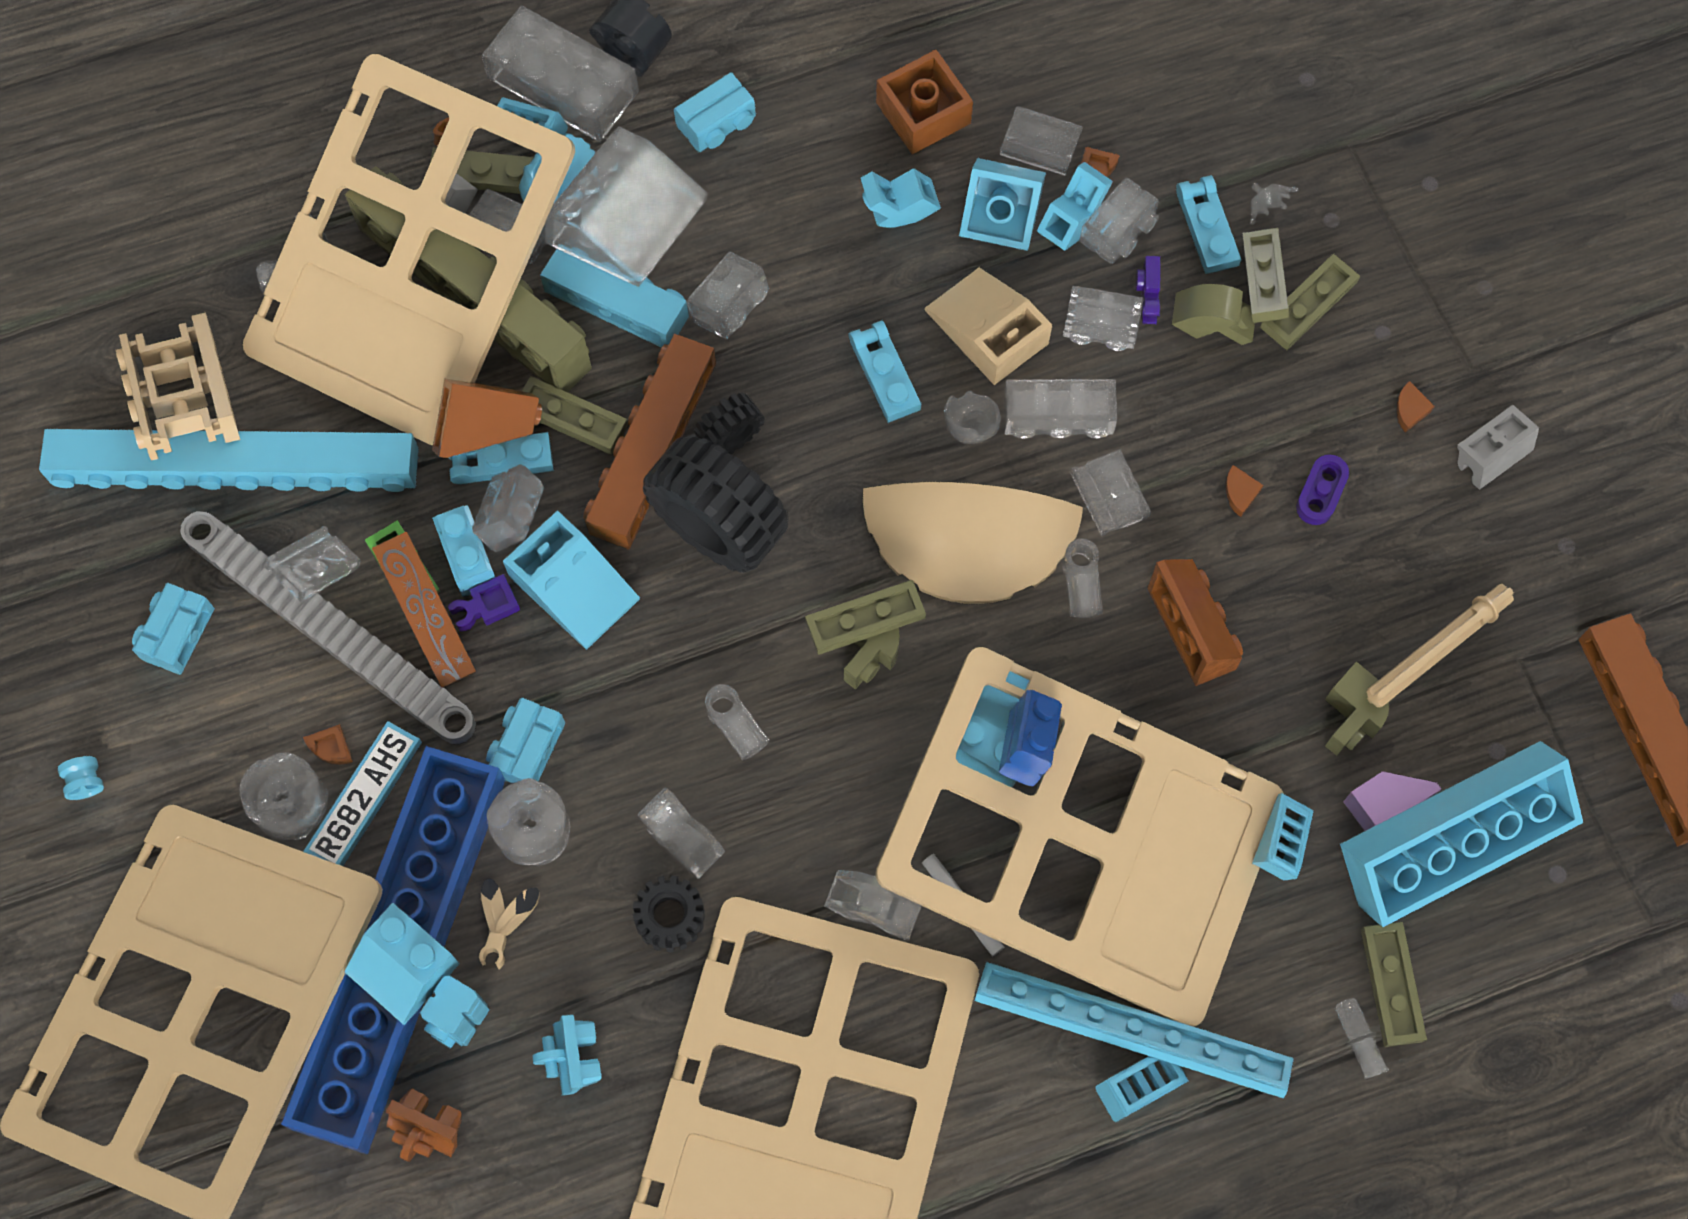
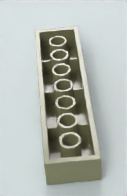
M376 166L370 170L403 185L391 172L386 175ZM349 190L345 196L359 230L391 255L405 223L404 214L353 190ZM435 229L431 231L413 275L435 293L473 310L478 307L497 264V259L493 256L488 258L480 252L481 249ZM520 279L493 341L541 381L569 392L592 369L589 358L590 350L585 342L586 334L575 322L570 321L567 323L563 320L551 302L546 299L540 301L535 297L530 286Z

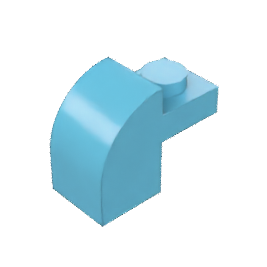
M1083 162L1080 164L1064 195L1050 203L1037 232L1064 251L1078 242L1095 222L1104 207L1101 203L1113 181L1087 163Z
M914 168L891 182L872 171L860 178L865 191L862 194L866 206L873 211L878 226L894 228L915 223L941 209L932 179Z

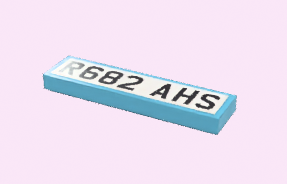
M387 721L303 852L344 866L422 743L421 740Z

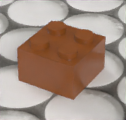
M937 49L877 80L876 103L912 155L971 124L973 100Z

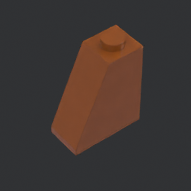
M445 378L432 451L439 457L448 458L533 434L534 425H538L541 419L542 406L538 403L539 398L529 392Z

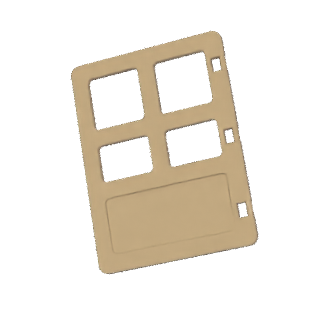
M372 54L361 65L352 86L353 91L345 109L340 114L307 191L309 193L302 210L298 212L264 291L265 296L259 310L254 315L246 333L243 349L250 358L398 430L412 433L415 438L433 445L444 379L475 383L574 158L575 146L564 135L384 56ZM388 88L426 103L449 115L448 124L422 184L417 190H412L361 167L355 161L382 94ZM363 93L369 96L362 115L359 116L353 112ZM479 128L539 153L542 157L541 164L512 229L507 232L449 207L445 202L447 193L473 133ZM343 189L353 190L404 214L405 223L390 258L384 267L372 264L323 240V231ZM318 196L325 201L316 220L309 215ZM435 229L440 230L496 257L497 264L476 309L471 310L412 281V274L431 231ZM274 299L281 303L272 322L265 317Z
M978 647L966 656L878 863L875 873L876 880L881 887L1159 1016L1190 1026H1197L1205 1018L1260 867L1252 864L1277 796L1283 793V791L1273 782L1233 766L1228 761L1143 721L1140 722L1121 713V711L1039 672H1033L1018 665L1013 660L990 649ZM1009 671L1029 680L1025 690L1006 682ZM984 686H992L1018 699L1027 690H1034L1056 699L1062 704L1060 714L1062 728L1053 749L1052 766L1045 774H1042L1036 792L1032 796L964 766L956 760L957 750ZM1117 722L1136 730L1132 741L1113 732ZM1091 734L1139 755L1142 760L1141 767L1114 833H1108L1065 813L1062 809L1063 799L1088 737ZM1224 772L1243 780L1239 791L1221 783ZM943 789H947L1014 820L1020 826L1019 834L993 898L989 903L920 873L911 866L912 857L939 793ZM1048 839H1054L1097 859L1101 864L1098 877L1074 938L1071 941L1028 923L1019 916V909Z
M168 805L159 811L144 839L145 844L124 878L87 951L89 953L79 973L75 974L29 1064L30 1068L20 1088L16 1089L1 1119L0 1129L2 1134L11 1140L192 1219H229L345 975L344 971L382 897V887L371 876L177 805ZM154 846L162 849L153 868L144 867ZM127 950H132L191 974V982L165 1031H156L99 1007V999L121 955ZM97 957L103 958L105 962L96 980L88 979L87 977ZM223 988L231 989L290 1013V1021L268 1067L263 1072H257L200 1049L195 1045V1039L218 992ZM85 1034L142 1056L149 1062L145 1075L111 1143L107 1146H101L42 1119V1111L79 1038ZM39 1071H42L47 1076L36 1096L29 1094ZM181 1074L188 1075L239 1096L248 1102V1109L211 1186L207 1189L196 1187L143 1164L139 1160V1153L175 1079Z
M732 897L726 900L719 913L711 946L704 964L629 1219H917L979 979V970L976 964L969 959L741 897ZM755 931L829 951L832 954V963L814 1028L810 1036L802 1037L726 1015V1004L744 942L749 932ZM722 941L735 944L729 965L716 962ZM870 962L936 980L946 985V996L929 1061L925 1068H914L845 1049L840 1045L841 1032L858 970L862 963ZM724 1045L796 1065L800 1068L801 1075L786 1125L777 1127L700 1104L699 1097L712 1052L716 1046ZM687 1059L700 1062L694 1084L681 1081ZM832 1077L847 1079L915 1099L917 1107L905 1154L901 1159H891L823 1140L815 1135V1128L826 1087ZM651 1181L665 1184L658 1208L645 1204Z

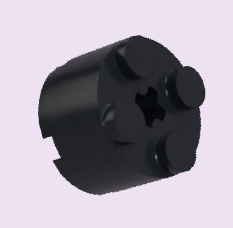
M612 0L591 26L589 33L602 48L600 55L607 63L612 66H616L619 63L628 68L634 75L642 77L671 40V29L660 14L655 18L647 11L650 5L644 0Z

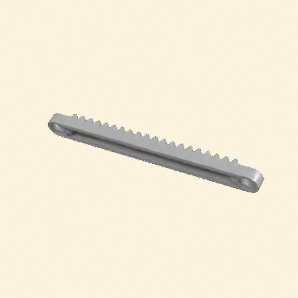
M197 511L184 519L180 529L182 538L201 557L443 740L451 744H460L472 737L476 727L472 712L445 688L440 687L433 679L428 678L421 670L416 669L409 661L404 660L398 653L392 651L389 646L383 644L374 635L372 636L365 628L360 627L353 619L348 618L341 610L336 609L329 601L324 600L321 595L315 593L306 584L304 585L296 576H292L284 567H280L273 559L268 558L264 552L259 551L252 543H248L240 534L235 533L228 525L226 526L213 515ZM208 524L211 527V531L205 539L196 540L192 538V531L197 525ZM460 714L466 719L464 728L456 733L447 731L445 728L446 720L451 715Z

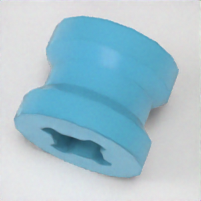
M77 757L67 760L58 766L59 776L65 780L66 784L63 788L66 799L80 800L89 798L104 789L102 779L97 777L96 774L99 765L95 757Z

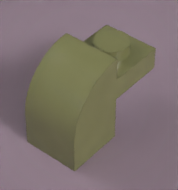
M1202 284L1176 293L1172 325L1196 339L1218 331L1235 342L1244 345L1253 342L1255 323H1253L1251 306L1242 302L1243 291L1237 288L1220 284Z
M899 628L855 642L861 649L844 668V681L854 689H857L862 681L869 683L880 669L878 662L891 670L898 658Z
M1357 662L1332 688L1325 699L1348 718L1325 745L1336 756L1345 746L1352 751L1366 734L1373 739L1384 725L1389 712V702L1383 707L1378 708L1373 703L1370 704L1368 702L1366 691L1378 679Z

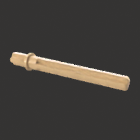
M1499 584L1485 596H1477L1472 601L1470 608L1369 687L1366 691L1368 702L1370 704L1373 703L1377 708L1383 707L1483 625L1495 622L1499 617V613L1514 601L1512 596L1513 590L1510 587L1507 588L1504 584Z

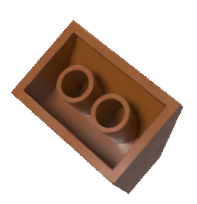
M1193 559L1162 560L1157 562L1147 589L1195 686L1236 670L1242 660L1243 649L1238 637L1235 634L1230 635L1225 625L1226 614L1222 605L1218 601L1214 602L1208 591L1210 583L1206 573L1202 569H1197Z

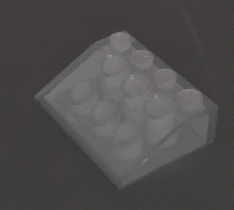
M618 126L553 204L546 219L545 243L639 287L707 200L708 193L649 140Z

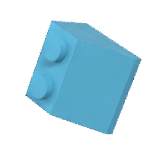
M977 158L972 168L959 236L1028 251L1046 172Z
M392 903L364 933L344 972L405 1025L434 993L443 976H449L460 963L448 950Z

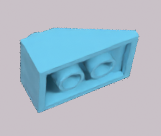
M1009 671L1006 682L1023 690L1026 689L1029 682L1028 679ZM987 685L983 688L957 750L956 760L964 766L1013 787L1016 781L1001 775L999 766L1009 713L1020 699Z

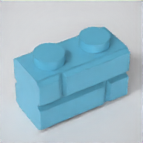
M731 72L674 108L675 122L679 130L689 139V142L699 153L708 147L710 149L718 147L725 140L726 135L735 129L740 131L747 128L756 116L755 101Z
M468 505L458 507L432 518L462 597L471 595L469 589L495 578Z
M166 583L163 591L157 592L150 602L149 610L151 614L146 624L140 625L136 629L132 638L134 646L132 650L143 661L181 675L215 608L204 596Z
M520 698L516 707L510 706L502 722V727L506 729L500 741L494 740L490 745L486 761L490 762L489 765L499 768L506 781L534 791L564 728L565 720L563 715L545 706H540L537 703Z
M443 976L434 990L436 996L430 997L420 1012L422 1018L428 1023L424 1030L431 1034V1037L449 1048H452L454 1043L460 1046H467L477 1031L475 1025H480L489 1012L488 1005L473 989L451 976Z

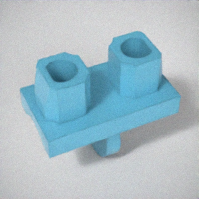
M565 1015L560 1017L561 1021L553 1024L554 1036L542 1038L543 1051L533 1054L532 1057L533 1064L545 1065L547 1078L560 1076L562 1095H570L576 1093L582 1087L601 1080V1069L598 1059L581 1061L579 1059L578 1047L592 1046L596 1043L594 1022L574 1021V1015Z

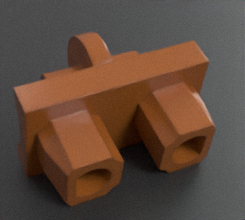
M412 1088L407 1091L399 1102L391 1100L386 1109V1113L389 1114L387 1127L395 1131L392 1141L403 1146L400 1158L409 1162L416 1153L428 1158L433 1149L452 1157L457 1148V1133L462 1121V1113L451 1106L443 1105L436 1118L433 1119L423 1114L429 1105V1099L423 1093Z

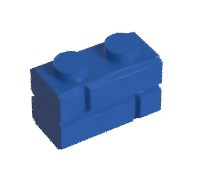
M1027 690L1019 702L1010 710L999 766L1001 775L1027 786H1034L1041 779L1042 774H1045L1052 766L1053 749L1056 744L1062 708L1060 701L1037 691Z

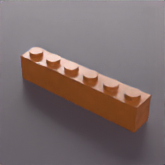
M675 333L669 345L664 344L657 359L659 366L655 375L650 374L647 377L643 388V395L645 396L640 406L635 405L628 420V425L630 426L625 437L620 436L617 440L613 452L615 459L610 468L606 467L603 470L598 484L600 491L595 500H589L583 515L589 535L630 550L650 507L646 500V495L643 493L644 477L677 438L683 436L716 365L713 347Z
M1631 613L1589 627L1578 640L1677 847L1688 843V726L1685 725L1679 713L1680 707L1677 697L1668 690L1662 678V667L1659 661L1652 657L1646 645L1645 632L1641 625L1635 622Z

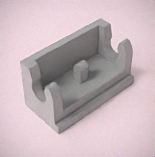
M1511 405L1458 444L1459 469L1462 471L1469 466L1473 471L1472 484L1480 490L1534 450L1539 427L1514 405Z

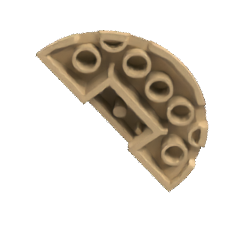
M920 482L882 485L863 489V509L868 532L872 533L880 549V556L898 576L903 574L909 580H913L918 585L920 591L939 599L963 604H984L1007 600L1015 592L1031 585L1036 587L1046 580L1056 570L1057 564L1064 557L1067 550H1071L1078 534L1083 511L1081 506L1046 495L981 484Z

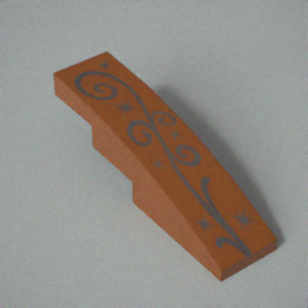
M407 531L373 547L372 550L440 686L445 688L475 673L476 670Z

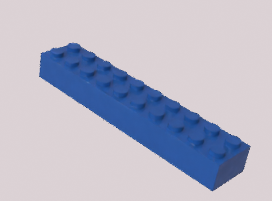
M428 746L425 747L375 878L382 887V897L366 931L394 903L443 947L445 946L506 781L499 768ZM345 973L311 1045L281 1125L293 1131L368 1154L422 1006L403 1025Z

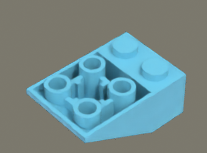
M558 510L503 560L509 577L586 650L640 600L635 591L591 542Z

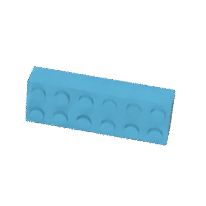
M1539 741L1341 843L1340 846L1358 906L1378 924L1385 927L1582 824L1583 819L1568 759Z

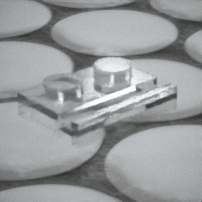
M1017 106L1006 132L1004 142L1001 145L1000 155L1066 176L1069 164L1081 137L1083 126Z
M1120 449L1089 461L1086 465L1079 468L1077 466L1072 468L1071 475L1101 536L1106 535L1107 532L1112 530H1119L1150 517L1151 510Z
M323 526L267 557L265 568L268 571L272 570L276 574V579L301 602L359 569L360 558L338 537H332L328 533V528Z

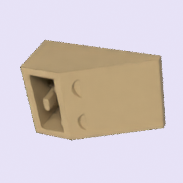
M980 267L925 307V311L993 385L997 384L1049 344L1052 324L1029 299Z

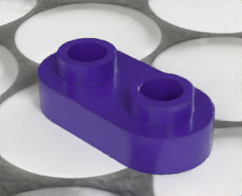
M1324 455L1319 457L1313 464L1296 504L1297 513L1304 522L1311 525H1321L1331 518L1349 477V468L1343 459L1335 455ZM1322 474H1330L1334 480L1326 481ZM1315 504L1319 506L1321 511L1313 512L1309 505Z

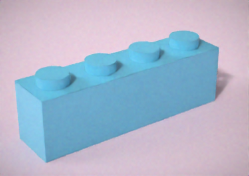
M561 241L540 274L544 292L661 348L664 344L669 345L674 333L679 334L689 317L687 300L677 291L659 288L647 277L641 274L634 276L622 270L612 260L605 259L603 261L598 259L580 245L571 246Z

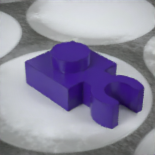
M1146 256L1143 269H1137L1135 290L1142 291V324L1157 325V316L1160 313V256Z
M504 574L469 589L473 597L472 600H456L448 606L452 615L460 611L467 613L463 620L456 622L460 632L471 629L476 620L481 617L486 626L520 611Z

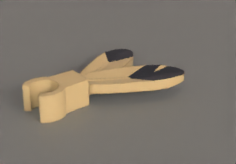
M490 878L484 881L481 889V901L491 932L485 947L482 948L479 954L482 966L486 964L485 958L491 952L499 954V958L495 962L498 969L504 965L505 957L503 953L507 941L506 936L512 933L535 909L540 897L538 888L533 887L522 891L505 909L500 887Z

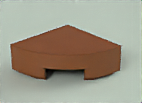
M1086 147L1081 164L1085 162L1108 177L1116 168L1120 155Z
M1410 381L1403 387L1397 400V419L1405 433L1430 414L1435 407Z
M1234 465L1231 467L1225 482L1230 507L1237 515L1242 517L1264 486Z
M340 724L303 737L308 748L319 759L338 765L353 762L343 728Z

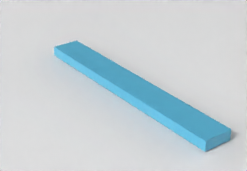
M989 962L985 964L975 997L977 1002L1277 1097L1284 1098L1288 1091L1294 1059L1292 1057Z

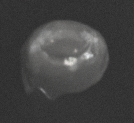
M967 391L960 398H955L951 395L944 407L947 430L961 443L967 445L982 443L992 438L999 430L1001 423L998 405L988 396Z

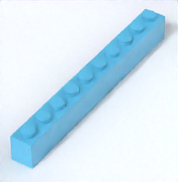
M45 429L39 470L52 485L60 488H72L74 484H88L101 489L109 488L111 485H126L134 489L147 488V485H162L169 489L199 486L208 490H217L221 486H236L242 490H255L258 486H272L283 491L293 490L294 487H309L317 491H327L331 487H346L351 491L383 488L391 492H400L404 488L416 487L419 447L412 433L238 431L240 440L225 443L223 434L216 435L217 440L209 442L206 431H196L169 438L172 452L164 453L163 449L157 450L159 459L151 461L147 449H139L134 430ZM152 430L153 434L158 433L157 430Z

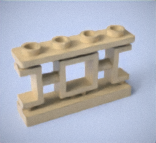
M206 312L191 316L194 325L187 328L186 323L178 324L182 336L179 338L146 345L142 333L135 335L136 340L130 342L127 333L119 335L122 348L116 350V355L121 370H127L128 374L121 375L127 396L133 395L134 399L127 401L133 423L139 422L140 425L133 428L139 449H147L151 461L159 459L157 450L163 449L164 453L172 452L169 438L204 429L209 442L216 441V435L223 434L225 443L240 440ZM194 342L199 344L204 366H197L192 345ZM137 356H141L144 365V381H140L135 359ZM192 377L194 388L159 397L157 386ZM210 392L217 418L211 419L206 407L208 404L205 394ZM150 407L153 408L156 419H158L155 420L158 431L155 434L152 432L147 408Z

